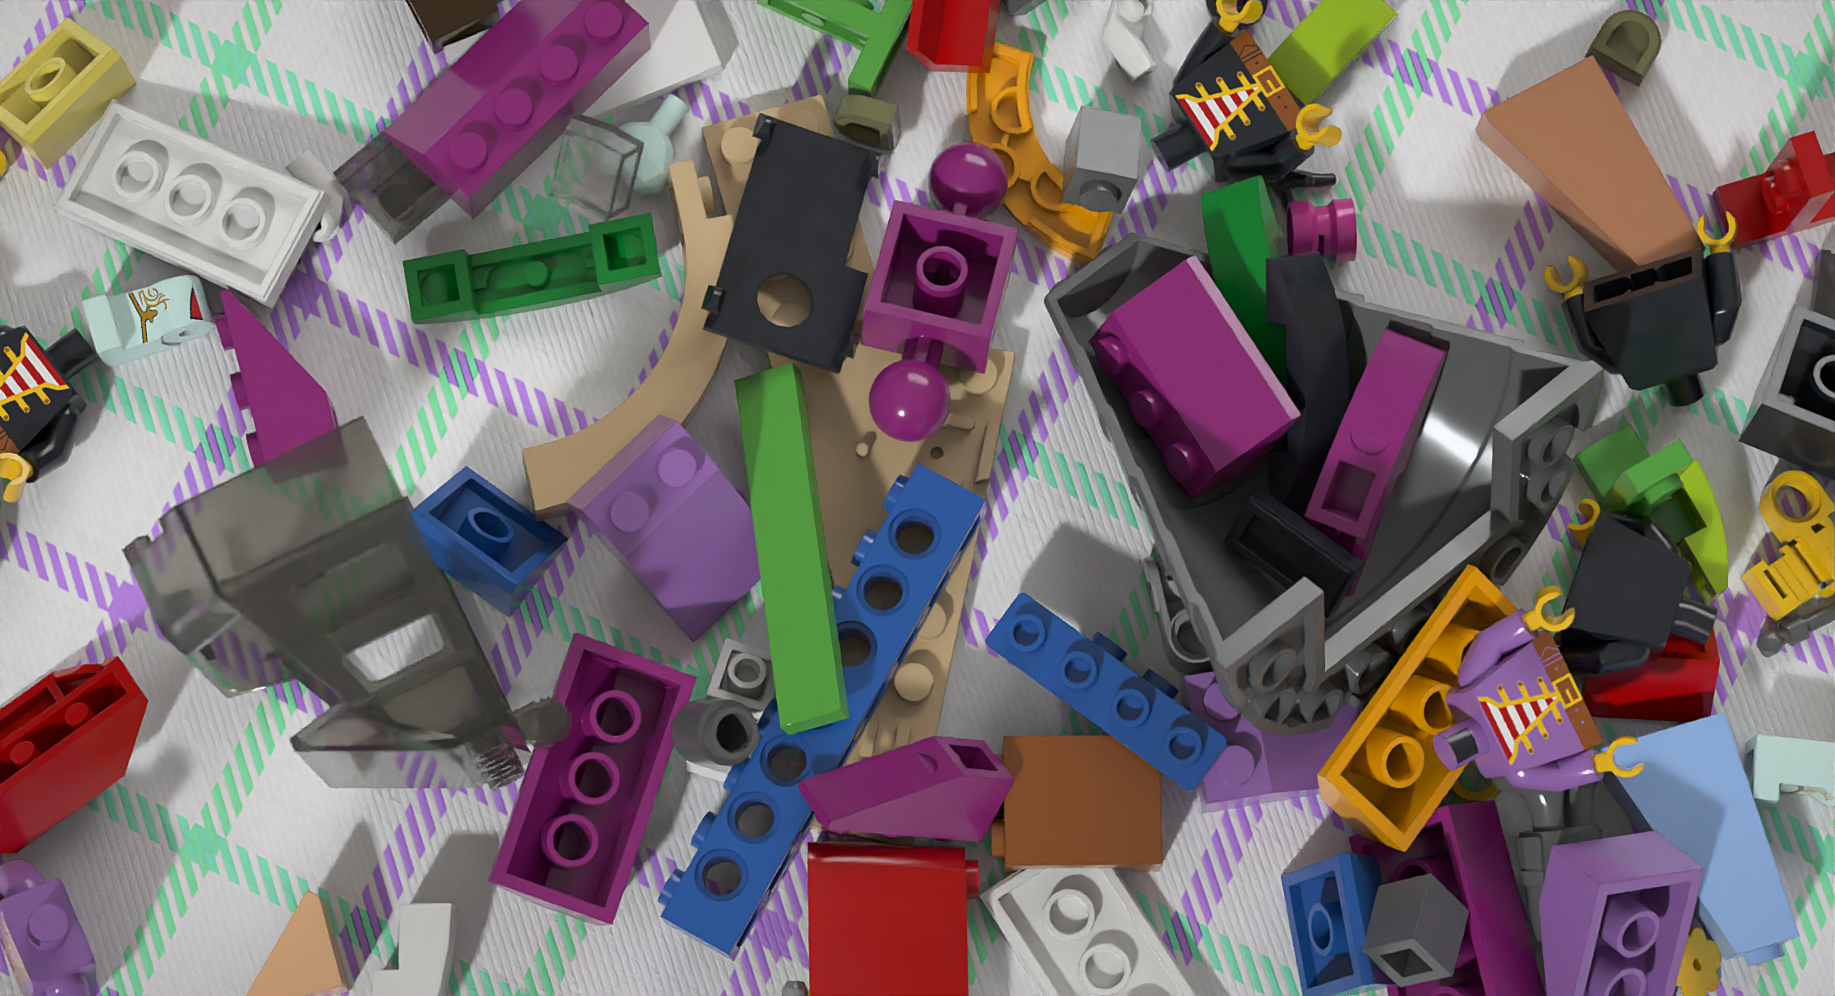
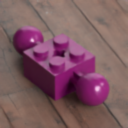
M977 142L952 144L941 151L931 164L928 173V191L934 205L939 210L894 200L864 308L861 345L902 354L900 361L888 365L876 376L871 385L868 399L870 414L875 424L886 435L899 441L916 442L934 435L946 422L951 408V393L945 378L938 371L939 364L985 374L1013 267L1019 229L983 221V219L992 215L1003 203L1008 189V174L998 154L991 148Z

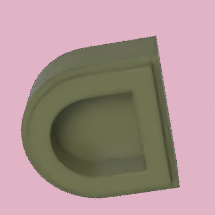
M1635 10L1619 11L1611 15L1604 22L1585 57L1588 58L1593 55L1600 66L1639 87L1660 51L1661 34L1659 28L1649 16Z
M846 95L840 99L833 119L839 132L865 145L887 151L895 150L901 133L898 105L862 95Z

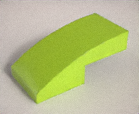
M1322 0L1267 60L1283 84L1306 106L1315 104L1353 60L1358 61L1399 14L1384 0Z
M1696 459L1680 476L1684 486L1674 492V494L1696 527L1697 532L1684 538L1677 546L1680 548L1681 557L1691 563L1692 569L1689 579L1703 604L1707 605L1728 589V552L1723 522L1708 479Z

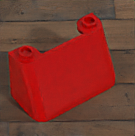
M835 841L807 843L809 996H969L967 899H979L978 859L966 860L965 847Z

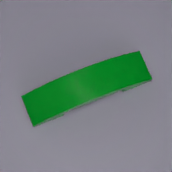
M1259 175L1201 194L1202 216L1216 287L1287 393L1286 325L1267 323L1266 258L1278 256L1273 238L1279 237L1281 234L1263 176Z
M651 213L590 224L588 225L589 232L469 255L465 249L405 260L403 261L412 322L414 324L459 322L542 310L611 294L662 277Z

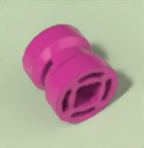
M1352 198L1333 199L1327 206L1315 207L1309 201L1288 202L1286 225L1289 255L1310 251L1319 252L1321 257L1329 256L1334 262L1355 261L1357 253V227Z

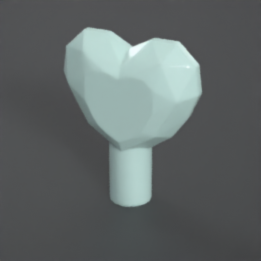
M670 94L649 122H630L604 134L596 147L598 165L611 174L625 175L630 187L642 196L659 194L668 185V164L674 163V150L669 136L690 108L680 98Z

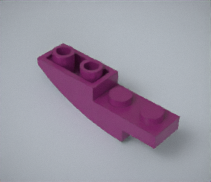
M1390 329L1384 330L1360 379L1330 448L1304 516L1309 518L1308 522L1364 562L1363 567L1346 594L1347 597H1350L1356 591L1398 474L1405 470L1447 351Z

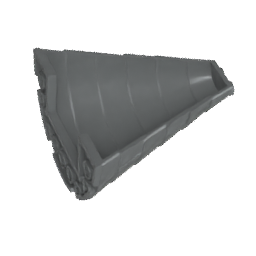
M1131 232L1115 245H1109L1101 250L1092 262L1069 279H1063L1056 283L1044 298L1045 308L1076 373L1083 380L1103 434L1113 446L1131 494L1143 512L1165 569L1174 579L1193 629L1206 650L1225 700L1233 709L1241 713V717L1251 725L1270 734L1288 736L1331 727L1334 717L1339 712L1341 706L1348 703L1360 712L1365 709L1467 565L1475 566L1494 584L1504 586L1544 529L1576 469L1577 464L1565 453L1572 442L1575 428L1585 431L1592 427L1601 393L1604 368L1593 360L1580 361L1525 348L1522 340L1365 302L1364 295L1334 288L1346 335L1350 382L1349 404L1385 329H1390L1447 351L1405 470L1398 474L1356 591L1350 597L1345 596L1338 609L1326 618L1324 616V591L1309 579L1303 577L1295 585L1287 589L1224 543L1250 495L1260 487L1269 493L1268 451L1248 472L1191 500L1181 483L1169 473L1163 455L1146 429L1140 426L1134 419L1129 403L1112 377L1100 367L1095 351L1088 341L1117 308L1180 263L1195 255L1215 284L1209 254ZM1287 435L1281 436L1269 450L1287 447ZM1307 510L1295 512L1308 521L1309 518L1304 517Z

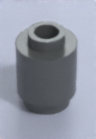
M696 699L686 703L679 709L672 723L671 734L675 749L685 760L695 764L731 766L742 762L750 755L758 740V726L750 710L740 702L721 699Z

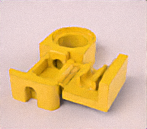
M1797 470L1786 471L1778 475L1764 488L1759 500L1760 513L1764 521L1783 545L1778 550L1782 557L1769 566L1762 560L1741 576L1774 624L1816 594L1823 598H1829L1835 594V524L1829 517L1835 512V505L1814 477ZM1786 486L1794 487L1805 496L1807 512L1804 517L1792 518L1785 515L1779 509L1776 502V494L1779 488ZM1795 540L1796 544L1789 547L1788 544ZM1825 581L1827 587L1821 591L1818 585Z

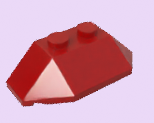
M119 656L107 658L102 664H83L54 671L0 709V854L18 853L125 776L149 700Z

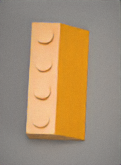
M1466 566L1317 774L1321 799L1361 836L1406 852L1467 766L1465 764L1454 771L1448 769L1441 762L1434 748V736L1456 724L1446 703V694L1459 683L1457 671L1475 636L1518 610L1475 566Z

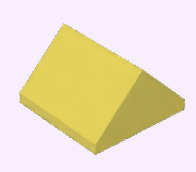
M66 17L0 81V126L48 170L104 115L112 98L119 101L136 84V81L122 57L114 48Z

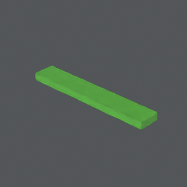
M793 362L734 380L780 728L789 735L850 718L802 374Z

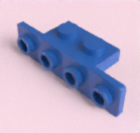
M1026 593L1017 595L986 638V644L989 648L1188 792H1194L1228 746V740L1222 734L1173 700L1179 693V690L1149 668L1141 677L1122 663L1128 653L1098 631H1096L1091 640Z

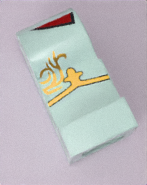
M197 275L168 278L149 287L110 298L106 294L81 300L96 352L108 368L180 346L179 343L200 337L215 327L201 278Z
M1756 734L1745 743L1744 771L1757 808H1769L1778 802L1779 792L1812 795L1821 804L1835 807V742Z

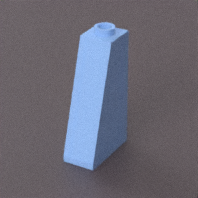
M1725 712L1637 738L1638 742L1617 747L1614 751V759L1620 766L1630 768L1640 763H1645V766L1639 774L1627 778L1617 776L1612 771L1604 772L1602 781L1638 833L1658 831L1704 867L1693 914L1709 938L1716 943L1724 960L1727 961L1744 955L1747 966L1750 967L1785 956L1782 944L1799 937L1800 934ZM1609 746L1601 748L1598 753L1607 751Z

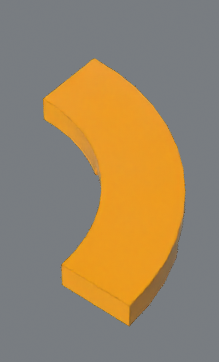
M994 41L990 73H967L966 113L971 141L991 148L1002 159L1008 174V189L1002 205L1026 231L1048 248L1071 261L1086 266L1101 251L1113 212H1093L1085 209L1083 206L1061 202L1063 174L1055 164H1051L1042 150L1035 134L1031 117L1029 80L1035 54Z

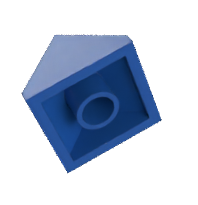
M467 466L416 506L406 519L408 546L509 618L569 540L545 521L536 522L535 516L531 511Z
M1354 853L1338 854L1281 875L1302 996H1348L1398 986L1371 960L1369 955L1361 951L1366 940V930L1378 887L1383 885L1378 856Z

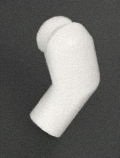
M1113 0L1103 28V39L1131 82L1135 84L1148 77L1158 68V64L1141 41L1148 15L1153 10V0Z
M309 148L285 168L293 178L325 191L331 198L310 238L311 241L319 243L326 242L337 234L341 224L345 195L341 187Z

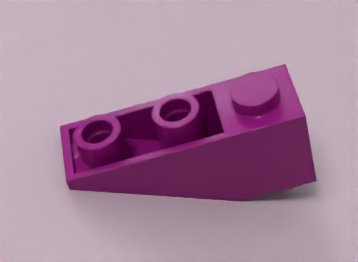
M230 290L220 292L225 312L215 314L214 318L224 351L235 349L240 371L230 374V379L240 411L250 408L256 431L247 433L246 440L255 470L266 468L275 485L350 465L335 408L326 391Z
M931 736L802 780L797 789L815 812L816 820L823 827L835 833L846 834L853 831L878 833L890 838L914 836L932 838L941 842H950L952 840L981 842L1015 779L985 741Z

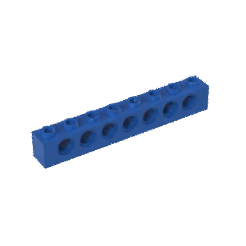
M917 463L909 478L900 474L890 488L882 506L883 509L890 513L878 534L868 530L861 539L851 560V564L858 567L847 588L844 589L837 585L832 591L839 643L844 639L857 637L866 641L871 647L868 658L862 664L854 667L842 665L850 718L789 735L780 728L777 699L772 698L757 723L758 733L762 735V738L750 758L747 757L742 762L733 765L725 779L723 789L729 791L730 794L717 815L708 811L693 835L690 845L698 849L685 872L679 868L672 872L658 898V902L666 906L660 917L667 925L732 961L735 960L815 818V812L797 789L800 782L845 765L987 513L986 499ZM919 526L930 531L934 540L930 548L923 553H906L897 544L901 533L910 527ZM879 582H891L902 591L899 603L889 610L874 609L866 602V595L869 589ZM786 749L797 750L806 757L804 771L800 776L792 780L778 779L770 770L773 758L779 752ZM757 805L767 807L774 813V823L769 832L761 837L752 838L745 836L739 831V819L746 809ZM722 862L737 865L741 869L742 874L739 886L727 895L714 894L707 889L706 878L711 868Z

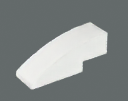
M452 903L399 904V970H372V996H446L455 955L458 909Z

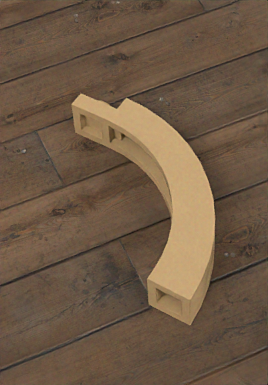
M693 159L668 164V188L684 261V296L678 321L670 341L658 363L643 383L608 415L585 429L562 439L522 449L523 466L536 522L573 512L566 501L659 414L678 421L685 429L696 415L712 387L724 357L728 338L702 330L708 311L701 309V305L708 285H716L733 228L732 214L707 219L706 215L715 213L712 187L708 176L697 178Z

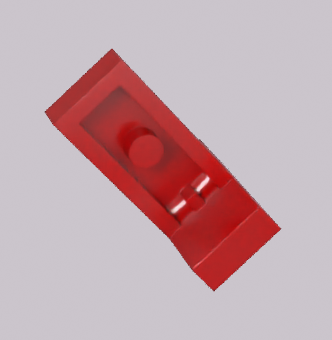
M1815 131L1790 137L1765 173L1716 187L1712 194L1726 234L1729 231L1726 211L1735 218L1738 226L1737 235L1734 241L1730 243L1732 251L1835 221V152L1823 155Z

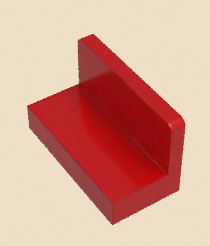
M913 0L906 43L907 51L931 71L990 73L1000 0Z
M1712 628L1705 645L1670 633L1665 648L1656 662H1646L1638 669L1597 677H1585L1582 698L1591 717L1692 722L1711 716L1720 666L1714 628Z

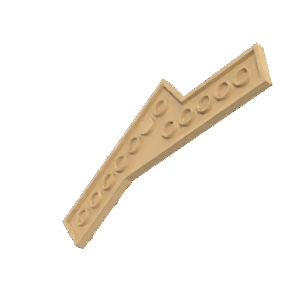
M822 94L701 127L725 214H732L733 225L759 140L752 137L759 113L835 138ZM859 217L845 262L847 267L868 273L852 332L860 335L854 359L847 357L843 362L841 372L836 374L766 351L771 369L793 362L802 374L828 566L834 586L838 585L844 589L847 588L858 567L851 564V560L861 539L868 530L878 534L890 513L882 508L890 488L900 474L909 478L917 463L986 499L1016 354L991 348L985 374L939 364L938 371L945 378L951 393V408L943 426L934 435L916 442L899 441L882 432L870 414L869 391L880 371L888 365L900 361L902 354L861 345L864 308L875 270ZM783 275L771 277L763 282L758 290L757 302L761 313L767 320L778 326L791 327L798 325L807 319L811 311V298L808 290L800 281L793 277ZM915 526L904 530L899 536L897 544L906 553L920 554L930 548L934 537L927 529ZM980 526L844 766L931 736H936ZM879 582L869 589L866 595V602L874 609L889 610L899 603L902 591L891 582ZM850 637L839 643L842 665L858 666L870 654L871 647L861 638ZM801 752L795 778L800 776L806 767V757ZM814 818L809 829L883 844L913 845L915 840L914 836L890 838L878 833L853 831L839 834L823 827L816 818Z

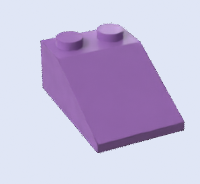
M659 414L566 501L567 505L692 642H695L761 580L751 508L720 468L676 420Z
M1214 671L1185 676L1180 687L1183 707L1228 740L1227 748L1198 786L1202 814L1319 795L1320 789L1317 774L1362 712L1347 703L1341 706L1339 712L1334 717L1331 727L1307 734L1288 736L1270 734L1255 728L1241 717V713H1238L1231 707L1222 695Z
M1656 830L1552 846L1539 901L1547 996H1673L1704 867Z

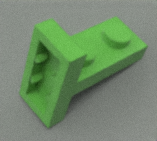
M757 0V4L861 50L848 78V95H862L875 99L908 33L913 0H886L880 13L873 11L874 6L868 0Z
M1629 423L1577 453L1572 459L1577 464L1576 467L1605 512L1616 510L1651 516L1676 545L1684 538L1697 532L1696 527L1674 494V492L1684 486L1680 476L1694 462L1680 439L1650 456Z

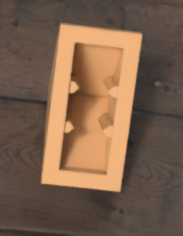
M309 890L306 891L246 996H334L350 991L328 904L320 896Z

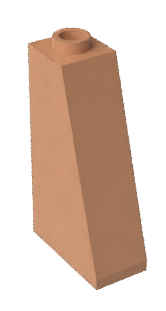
M1593 55L1482 113L1475 128L1481 141L1618 272L1700 247L1703 253L1705 252L1706 247Z

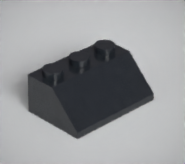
M1795 304L1756 388L1739 442L1835 480V320Z

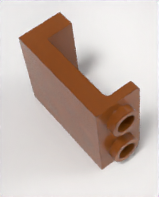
M1111 735L1003 736L1002 754L995 755L1015 781L1003 801V818H994L991 823V857H1004V873H1015L1018 869L1133 867V872H1159L1163 864L1161 781L1159 770Z

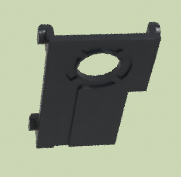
M759 113L752 133V137L759 140L715 286L708 285L702 301L701 309L708 311L702 330L839 374L846 358L854 359L860 335L852 332L868 277V273L847 267L845 262L867 185L872 177L879 178L885 155ZM783 275L800 281L808 290L811 298V311L807 319L791 327L778 326L767 320L761 313L757 302L758 290L767 279Z

